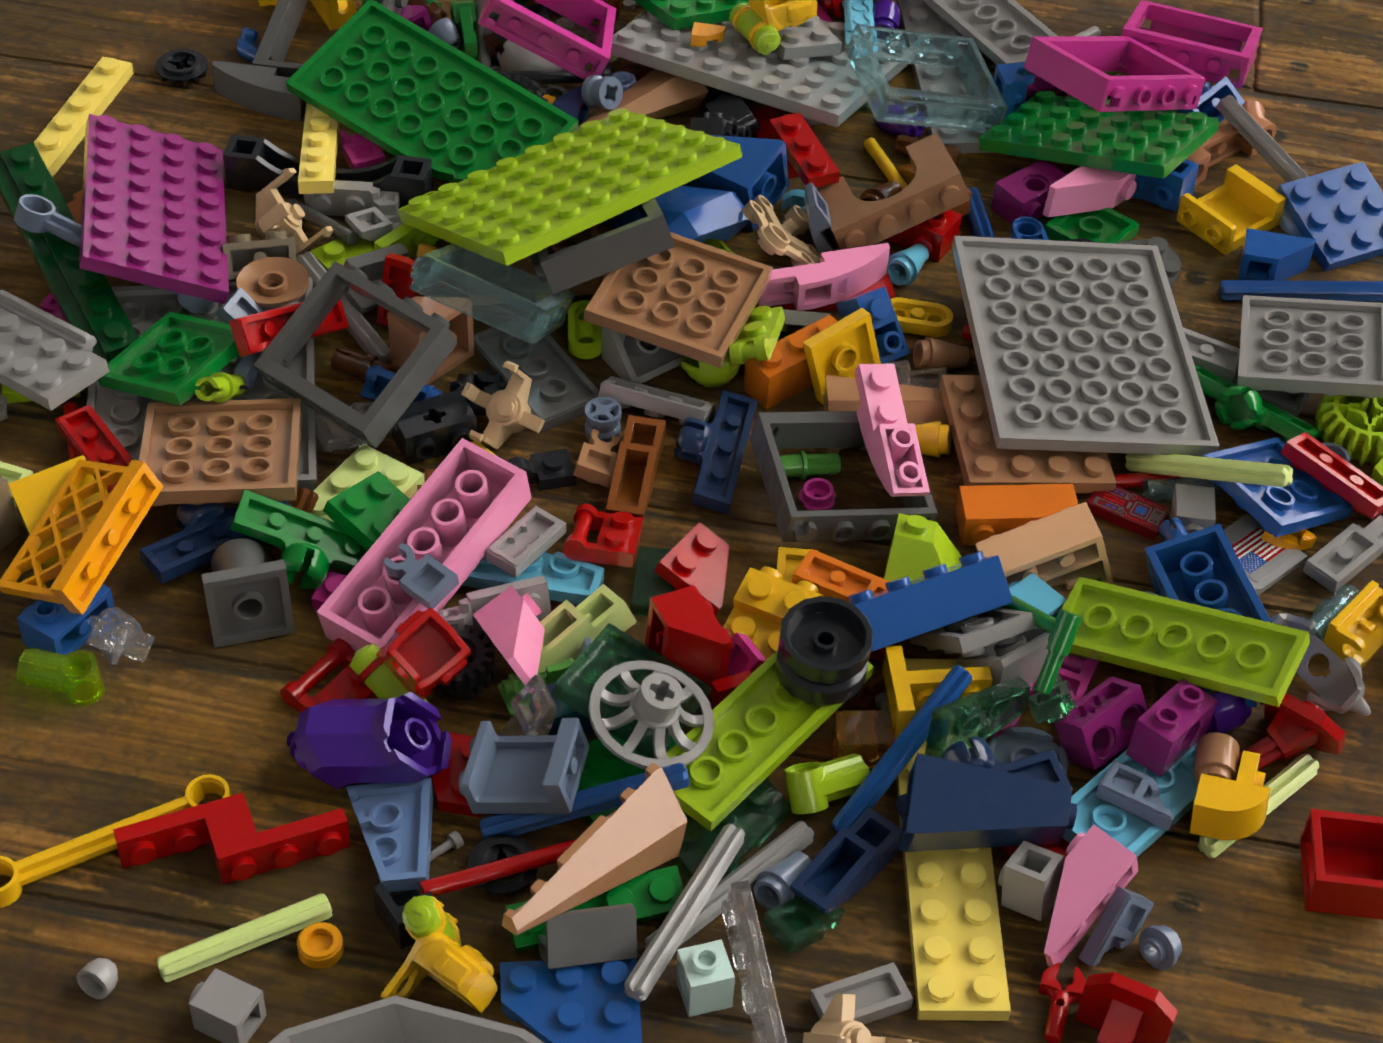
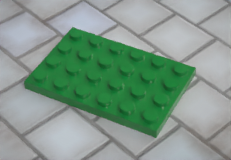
M1040 91L980 136L979 150L1164 179L1218 131V118L1207 117L1203 112L1184 114L1177 113L1175 110L1099 112L1071 95L1063 97L1056 96L1052 91ZM1107 99L1106 104H1109L1110 99Z

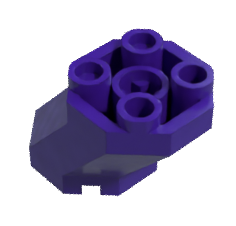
M412 692L390 699H333L311 706L299 714L294 739L297 748L295 749L294 756L301 768L308 770L311 775L336 790L346 788V786L353 783H415L448 768L452 739L447 730L441 733L436 723L441 719L437 708Z

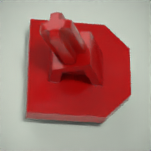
M1286 693L1279 707L1264 703V720L1271 723L1267 728V737L1244 751L1260 754L1258 771L1279 758L1285 763L1310 746L1322 752L1339 755L1345 745V731L1316 704L1307 700L1302 702ZM1243 752L1239 753L1238 766H1240Z
M1116 972L1088 976L1075 1020L1100 1030L1097 1043H1167L1178 1011L1159 990Z

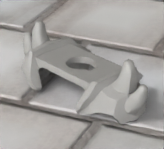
M1279 613L1270 618L1274 624L1309 632L1310 644L1296 673L1321 697L1309 692L1306 697L1307 701L1316 704L1323 711L1333 710L1342 714L1352 711L1364 716L1371 714L1370 707L1363 698L1365 685L1358 661L1352 657H1347L1344 661L1339 658L1311 631L1316 625L1314 620L1308 621L1305 618L1288 613ZM1325 655L1328 658L1331 673L1326 678L1323 676L1315 677L1309 673L1308 663L1312 657Z

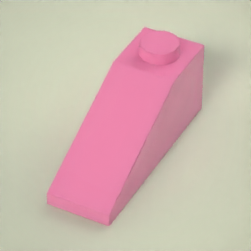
M1080 166L1050 185L1043 215L1055 217L1097 211L1108 207L1114 208L1133 196L1137 187V182H1135L1136 174Z
M510 586L472 615L526 688L531 690L536 686L545 632L544 627L536 618L542 611L528 593L521 597L514 587Z
M1095 824L1086 834L1083 832L1077 834L1066 850L1068 855L1065 858L1044 949L1049 967L1058 962L1060 964L1104 913L1118 886L1125 888L1139 871L1137 856Z

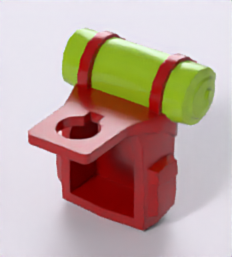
M431 607L424 612L416 611L403 623H400L394 631L396 637L381 649L376 644L366 645L359 649L349 666L358 675L357 678L360 682L365 683L379 699L398 698L405 693L412 692L428 702L426 698L433 688L438 684L446 686L468 665L466 659L471 655V650L453 627Z

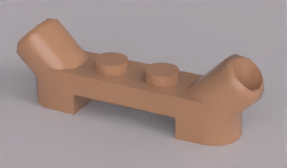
M1245 101L1241 106L1274 139L1277 127L1265 118L1263 105L1257 101ZM1230 123L1219 126L1218 131L1187 158V160L1199 164L1195 185L1205 181L1208 167L1239 151H1243L1250 157L1258 153Z

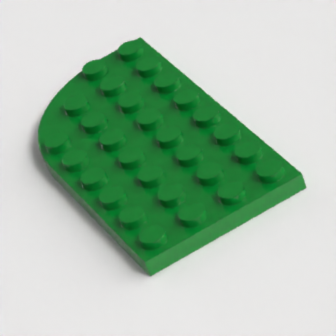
M368 0L286 81L287 91L394 156L404 155L432 159L433 177L454 183L468 179L467 175L471 172L488 170L497 166L496 163L501 159L515 158L525 154V149L528 147L553 142V137L558 134L572 133L579 129L578 120L374 0Z

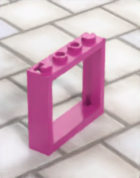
M483 0L478 24L584 80L591 75H601L610 60L616 8L602 0H534L596 33L594 44L511 0ZM494 11L500 16L497 21L488 18L489 13ZM593 18L600 20L599 27L591 23ZM588 62L591 63L590 71L585 69Z
M1141 0L1124 26L1122 36H1129L1200 74L1206 78V81L1217 83L1227 76L1235 88L1242 89L1255 59L1263 28ZM1145 19L1152 20L1150 28L1141 26ZM1243 42H1245L1246 44L1243 50H1241ZM1231 68L1240 70L1238 79L1229 77Z
M1129 36L1032 37L1024 65L1026 70L1099 112L1197 109L1206 79ZM1124 71L1131 76H1109L1104 72ZM1110 96V102L1106 104L1107 97Z

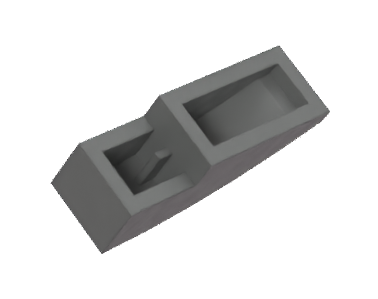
M213 60L212 71L216 92L248 109L278 118L302 121L306 110V102L287 91L286 81L290 77L278 76L277 68Z

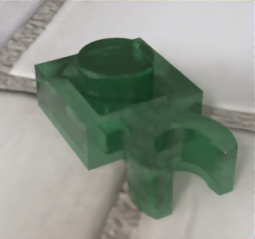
M1057 675L1050 695L1035 690L1034 685L1032 687L1034 695L1028 697L1030 711L1037 724L1046 720L1048 723L1058 722L1066 718L1071 713V709L1076 708L1074 694L1067 680L1063 681L1061 675Z
M797 897L766 911L762 924L786 952L792 954L823 939L826 929H833L839 926L845 910L841 907L824 914L813 905H807L801 897Z

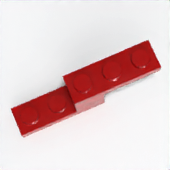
M774 107L759 108L751 111L761 128L759 132L751 136L752 138L780 139L785 142L789 179L800 177L804 185L812 182L815 188L839 182V169L800 112L780 117Z
M244 793L113 829L123 869L135 865H145L155 859L180 852H190L197 847L210 844L222 885L233 881H244L260 873L277 868H288L298 862L322 855H332L339 850L351 847L348 820L343 808L257 832Z

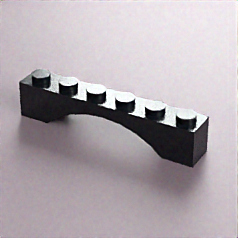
M232 134L223 154L227 188L261 191L283 174V169L294 168L296 173L276 189L280 195L304 197V194H299L298 189L300 159L279 149L265 138ZM397 155L384 163L371 167L357 169L336 168L335 180L373 182V187L379 188L380 191L399 192V208L408 205L409 200L414 197L434 191L432 159Z

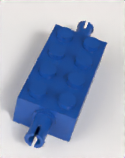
M1172 518L1175 530L1172 529L1168 519L1160 525L1159 532L1165 542L1145 548L1149 579L1157 595L1272 623L1220 523L1189 534L1179 518ZM1203 688L1204 692L1206 693L1213 691L1211 689ZM1244 698L1247 706L1257 707L1255 701Z

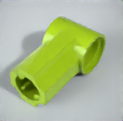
M853 753L823 763L806 762L787 767L784 772L791 813L811 814L820 812L829 807L828 802L853 795L870 773L869 767L863 761L862 756Z

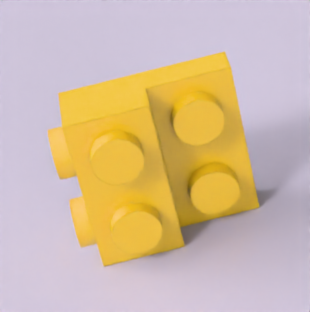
M764 566L759 571L750 567L733 598L734 608L723 628L728 629L732 638L737 632L747 635L767 660L778 650L781 623L789 609L804 599L823 595L819 593V589L814 584L808 581L800 580L796 585L783 580L781 573L774 568Z

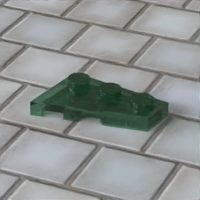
M1017 676L933 709L929 733L926 738L925 755L942 758L945 749L960 740H963L969 749L971 744L968 738L980 737L983 740L987 739L1025 713L1031 685L1020 676Z
M766 778L711 832L688 815L686 816L687 825L680 854L673 858V860L688 880H690L722 828L727 824H733L745 832L744 843L721 878L722 880L740 866L741 860L753 847L758 848L789 816L790 804L771 781Z

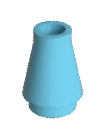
M914 244L910 248L889 257L887 274H889L893 284L909 285L915 281L924 262L929 258V252L924 245Z

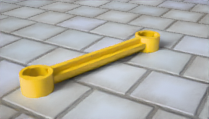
M202 775L188 784L185 796L15 862L8 857L0 856V875L12 877L8 884L0 888V908L14 903L21 895L23 885L117 849L113 829L197 806L205 798V794L213 793L221 795L222 798L229 797L228 783L217 775Z

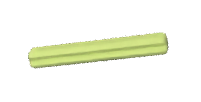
M1301 754L1264 784L1263 787L1271 788L1267 815L1317 775V769H1319L1320 765L1310 754ZM1200 836V842L1197 846L1208 858H1216L1237 840H1219Z
M320 893L162 955L157 959L159 973L165 982H170L304 929L313 923L329 919L332 916L330 902L325 894Z

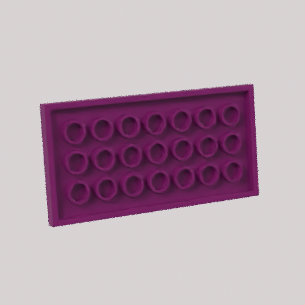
M89 114L85 128L79 268L224 304L229 294L227 255L223 254L222 246L223 243H227L223 150L210 143H195L184 140L177 134H162L151 131L148 127L140 124L129 125L118 122L107 115L96 116Z

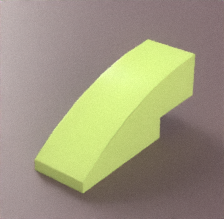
M602 584L576 607L567 599L540 621L545 632L538 669L539 673L546 672V666L565 662L568 658H573L574 661L581 659L580 648L585 637L590 638L593 646L600 648L604 637H609L613 641L637 623L625 601Z

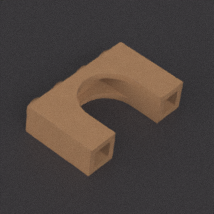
M937 133L905 147L916 174L905 189L889 198L877 201L860 200L852 194L843 176L839 178L838 183L816 188L828 204L832 227L829 229L840 250L874 245L971 200L960 171Z

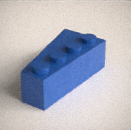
M982 551L960 557V563L947 567L946 563L925 569L922 571L923 577L910 581L909 576L887 582L885 583L887 590L873 594L872 590L868 589L849 595V602L855 605L868 618L872 627L873 641L871 652L1012 603L1013 598L999 555L984 557Z

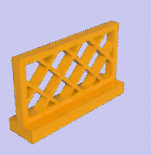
M78 460L0 579V591L5 594L63 604L70 613L83 615L164 486L144 461L132 460L128 467ZM86 474L96 476V480L78 488ZM117 482L112 492L108 493L107 487ZM100 491L101 498L83 507L82 500ZM75 504L76 511L58 520L63 510ZM98 513L92 523L88 525L87 518ZM80 523V530L63 538L62 531ZM54 536L55 543L38 551L43 541ZM76 546L71 556L68 557L66 550ZM59 554L60 562L42 571L41 563ZM33 568L35 575L20 583L17 582L21 574ZM57 577L52 586L47 588L46 582Z

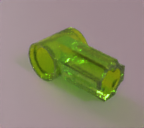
M31 648L25 649L19 658L18 670L16 672L19 683L66 693L72 703L83 706L95 703L104 694L105 686L97 659L89 651L78 650L63 655Z

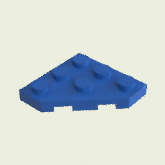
M636 958L552 969H548L544 961L500 962L501 1012L514 1022L520 1021L535 1033V1037L544 1043H642L640 1002L628 997L624 993V983L637 964Z

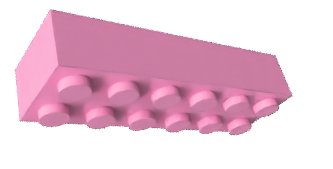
M462 438L317 611L325 636L332 641H335L337 638L343 639L351 646L354 652L371 644H376L381 649L396 637L394 631L400 623H403L418 610L422 612L427 610L425 606L401 589L399 583L401 578L392 577L386 571L383 561L386 557L394 563H400L405 560L400 555L398 548L401 543L407 544L413 549L415 558L418 561L428 553L457 574L459 584L434 608L437 613L438 610H442L485 557V550L505 532L532 498L526 471Z

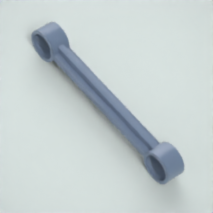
M26 194L19 198L14 216V221L19 227L34 233L49 232L80 247L81 224L56 213L55 205L42 196ZM170 291L178 295L177 300L181 306L195 313H208L212 310L215 303Z

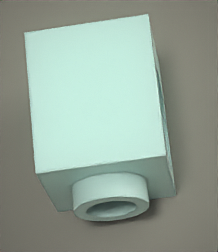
M722 939L678 949L676 982L688 1017L719 1011L733 1006L735 975Z

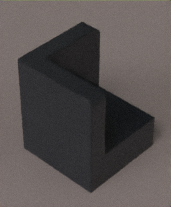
M382 883L373 887L375 910L400 949L415 943L416 940L410 936L405 928L402 912L408 901L413 897L421 896L417 890H408L391 897ZM431 892L424 894L434 897Z

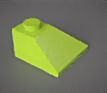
M899 513L883 579L893 581L909 576L910 581L923 577L922 571L944 563H946L947 567L960 563L959 558L962 556L937 522L927 520L920 515Z

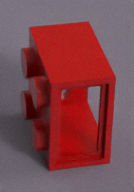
M1311 809L1299 839L1305 911L1383 920V817Z

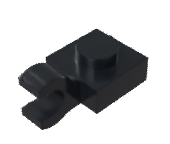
M567 449L530 454V462L523 457H514L507 461L526 471L528 483H536L539 491L576 485L577 477L573 475L575 469Z

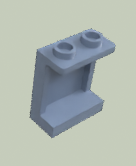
M562 718L557 735L499 736L495 733L490 721H481L476 737H473L470 742V756L466 769L462 770L459 776L460 793L462 796H465L472 813L571 814L590 747L579 718Z

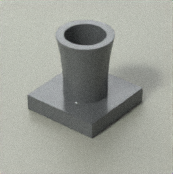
M238 538L220 545L211 558V569L213 572L201 574L214 648L295 633L284 559L267 562L264 548L259 543L250 539Z

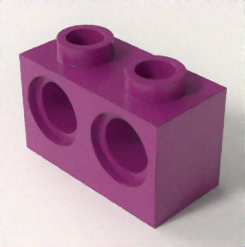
M1111 676L1054 717L1053 720L1061 746L1067 753L1068 761L1096 770L1107 764L1109 759L1129 745L1137 719L1148 709L1141 685Z

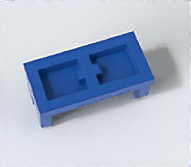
M1025 62L996 65L989 104L994 125L1025 103L1027 87L1034 82L1035 77L1030 75V71L1024 68Z

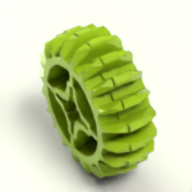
M1324 395L1315 416L1316 428L1323 431L1320 437L1323 439V443L1328 442L1340 445L1349 453L1350 459L1357 460L1361 466L1365 462H1370L1375 467L1383 458V397L1364 398L1351 395Z

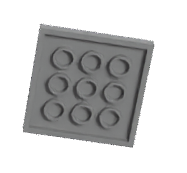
M1243 295L1237 386L1245 385L1253 388L1255 391H1286L1293 394L1304 392L1320 393L1328 396L1383 397V303Z

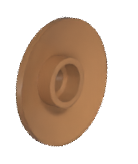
M266 257L247 264L239 272L236 286L237 289L241 287L259 306L279 307L290 304L305 294L309 286V275L304 266L295 260L285 257Z

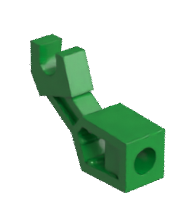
M449 0L451 21L455 24L458 31L461 30L463 53L472 58H478L476 32H474V29H477L474 1Z

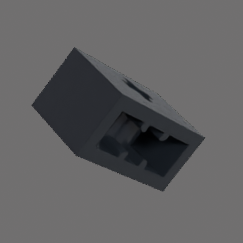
M461 389L411 403L391 429L392 437L407 465L448 454L462 438L469 442L473 441L470 439L469 433L471 429L477 432V417L466 398L461 395Z

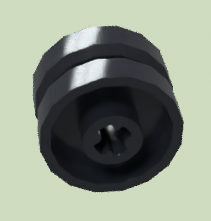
M819 596L804 599L791 607L781 623L775 668L780 684L793 697L814 705L829 706L839 704L856 695L866 680L868 660L870 659L873 630L868 618L855 605L840 598Z

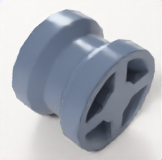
M591 75L583 82L581 96L583 102L590 108L610 110L615 109L621 103L623 88L621 82L613 76Z
M597 397L587 402L584 412L586 419L584 431L586 437L589 439L592 429L600 431L598 438L603 442H610L612 436L619 437L621 434L620 419L622 414L620 404L609 397Z

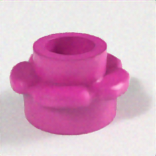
M812 478L805 482L803 489L799 492V501L809 511L830 510L835 505L836 493L833 485L825 479Z

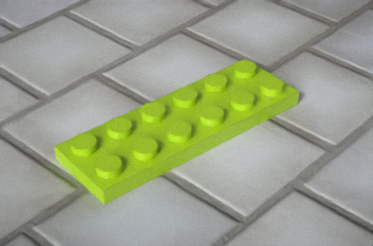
M1080 576L1062 607L1064 610L1083 617L1070 653L1177 681L1184 678L1196 686L1276 707L1280 706L1310 644L1309 632Z
M777 651L712 710L714 719L712 738L705 751L695 761L686 765L690 785L687 788L673 791L682 810L710 832L843 704L839 703L829 706L814 705L793 697L780 684L775 671ZM869 662L865 682L873 673L874 666ZM694 727L686 734V737L697 744L702 735L703 727ZM675 744L666 754L669 759L686 753V751Z

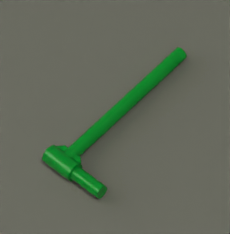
M1012 595L1013 602L1001 607L1031 612L1035 626L1049 634L1046 647L1048 653L1034 689L1050 695L1064 656L1068 657L1083 617L1061 609L1060 613L1054 618Z

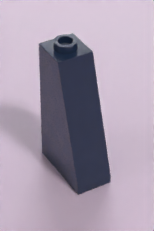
M917 753L909 772L898 850L918 852L1020 846L1023 841L1034 845L1058 844L1066 829L1072 830L1075 824L1077 804L1071 803L1073 786Z

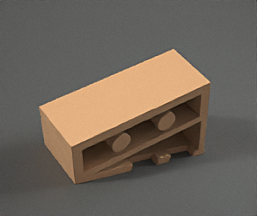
M1086 502L1073 507H1067L1055 514L1036 521H1030L1023 526L990 536L983 541L975 543L977 551H982L984 557L999 555L1008 586L1014 581L1020 582L1031 573L1037 575L1049 586L1065 584L1067 590L1073 589L1079 576L1092 580L1100 579L1101 582L1113 583L1103 536Z

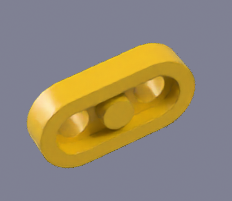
M901 297L890 299L902 332L937 338L945 336L951 331L953 313L947 306Z

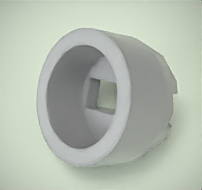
M96 958L88 962L77 974L79 986L89 996L95 999H105L118 982L116 964L105 958Z

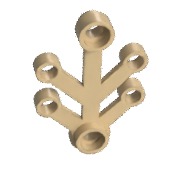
M758 195L753 201L750 200L742 208L744 216L752 223L758 224V244L766 253L780 256L786 254L791 257V262L794 266L814 264L820 261L821 254L816 248L794 237L799 234H805L810 228L807 212L801 207L794 205L784 215L785 220L782 222V225L773 211L772 204L762 195Z

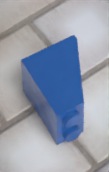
M711 135L714 137H724L725 140L740 144L742 158L694 179L683 186L735 192L743 206L750 200L753 201L758 195H762L774 207L790 187L785 142L780 139ZM750 221L743 228L753 232L758 224Z

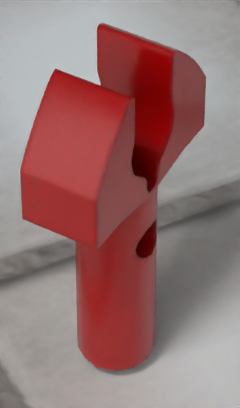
M1060 962L1050 966L1042 974L1038 993L1047 995L1051 1000L1044 1032V1038L1048 1043H1060L1062 1041L1069 1004L1073 1002L1080 1004L1086 979L1077 966L1074 970L1072 983L1065 990L1061 989V984L1057 980Z

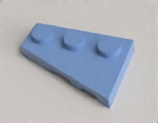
M425 778L415 783H372L346 786L351 805L380 882L388 892L420 889V882L428 880L430 872L434 792L431 778Z

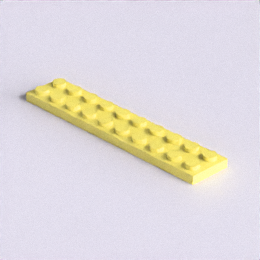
M905 659L907 671L950 669L957 665L956 659ZM974 707L950 708L897 776V797L907 793L909 772L917 753L942 758L945 749L960 740L964 741L968 749L971 747L968 738L978 737ZM899 814L900 828H901V827H902V818H901V816H900V814ZM991 848L918 852L902 851L917 1020L1008 1021L1011 1009Z

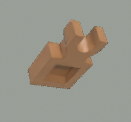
M592 429L588 443H583L573 475L587 482L609 488L618 455L615 453L619 437L612 436L610 442H603L598 438L600 431Z

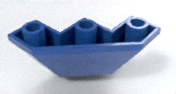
M679 186L655 197L657 204L664 214L669 231L704 243L707 239L729 241L750 222L742 213L744 206L735 192ZM638 206L617 215L612 223L613 230L643 219Z

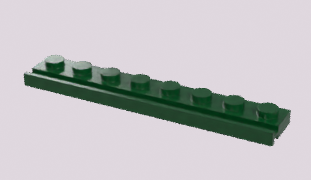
M33 142L0 152V195L13 220L19 198L26 194H34L50 200L55 205L56 213L75 221ZM16 224L66 322L96 338L97 344L93 347L92 353L106 359L108 362L138 338L105 275L79 268L80 247L49 232L34 233L24 230Z

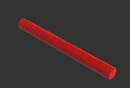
M577 839L421 881V893L424 895L431 892L433 896H438L557 863V859Z

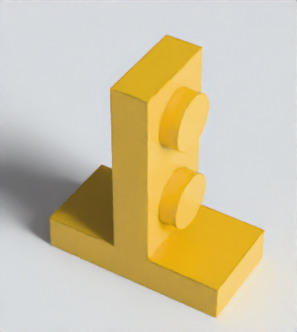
M886 646L882 676L894 737L896 738L913 719L915 710H920L952 668L907 671L902 646ZM990 666L964 668L972 675V680L951 708L988 706L993 680Z

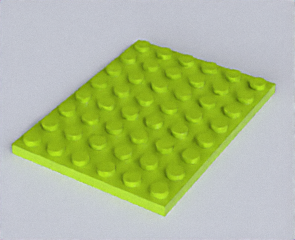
M621 108L609 112V117L600 121L593 120L583 123L581 129L575 132L558 134L553 137V142L528 147L525 149V154L518 157L501 159L496 163L497 166L471 172L467 175L468 179L459 183L444 184L438 188L436 193L429 196L414 197L409 200L408 205L397 210L402 223L508 266L742 158L740 144L725 140L724 137H714L704 134L703 131L690 130L683 125H673L665 122L663 119H653L647 117L646 114H636L628 111V109Z

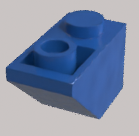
M1246 228L1239 256L1238 280H1286L1308 270L1316 239Z
M885 286L863 292L836 304L841 319L860 308L865 309L871 314L881 364H887L910 354Z

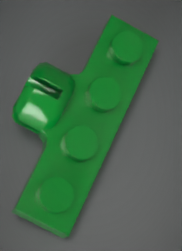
M1194 364L1204 397L1210 396L1217 400L1215 403L1216 415L1223 425L1230 424V429L1233 430L1246 429L1251 426L1267 432L1272 429L1283 435L1281 440L1285 443L1304 432L1319 441L1323 433L1322 430L1260 398L1258 392L1253 388L1245 385L1237 386L1204 367Z
M244 490L230 530L275 545L281 549L282 556L280 560L284 559L288 584L292 586L296 571L304 572L299 589L311 590L321 586L330 567L350 573L367 552L335 522L248 490Z
M674 865L645 872L567 911L631 903L636 908V924L666 917L684 890L678 867ZM528 901L507 905L504 912L508 909L515 911ZM545 922L518 935L510 932L515 953L538 948V935H545Z

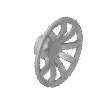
M643 660L616 665L602 674L595 683L589 697L588 712L590 723L599 740L615 756L642 769H646L652 763L665 767L680 762L686 766L695 761L705 751L712 738L714 729L713 712L705 694L692 679L668 665ZM650 670L653 673L648 675L640 685L634 681L629 671ZM619 676L625 689L631 693L618 695L610 693L604 688L611 680ZM679 682L682 683V684H683L684 686H686V687L682 689V687H681V685L679 684ZM694 695L703 715H691L685 712L680 704ZM600 700L611 706H630L624 712L612 718L601 719ZM636 719L638 723L624 746H621L608 731L620 728ZM679 722L691 727H703L702 735L697 744L686 737ZM648 727L653 729L652 738L655 759L633 753ZM666 728H668L676 744L686 753L668 759L665 750Z

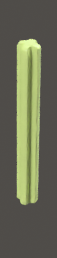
M1127 453L1125 457L1127 461L1125 467L1131 472L1274 487L1289 486L1293 482V469L1289 465L1179 454Z

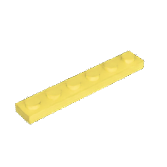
M102 57L34 141V145L52 178L85 137L86 122L89 114L102 115L134 74L132 63L115 58Z
M307 102L298 176L299 194L334 193L339 122Z

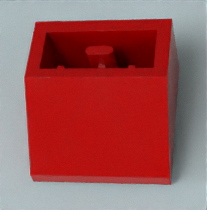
M695 585L651 597L644 645L646 655L650 661L662 663L681 671L699 686L705 696L711 698V681L728 676L729 654L733 649L730 632L727 628L721 627L715 617L712 604L708 599L702 597ZM679 682V684L681 685L682 688H685V687H686V686H684L682 683Z

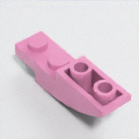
M888 243L823 252L821 253L820 263L774 269L767 286L757 302L758 307L793 303L796 311H805L849 298L875 284L887 274L890 246Z
M859 364L854 371L861 406L857 410V416L864 443L877 476L891 497L927 496L930 491L914 423H907L895 365Z

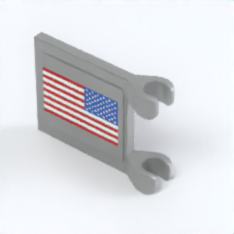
M1248 514L1224 529L1258 596L1307 560L1308 556L1298 549L1281 548L1262 540L1261 538L1265 530L1257 520Z

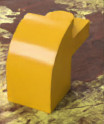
M1243 750L1236 781L1201 773L1193 804L1190 826L1191 834L1219 840H1238L1254 834L1262 827L1267 815L1271 788L1263 787L1266 773L1258 771L1260 754Z

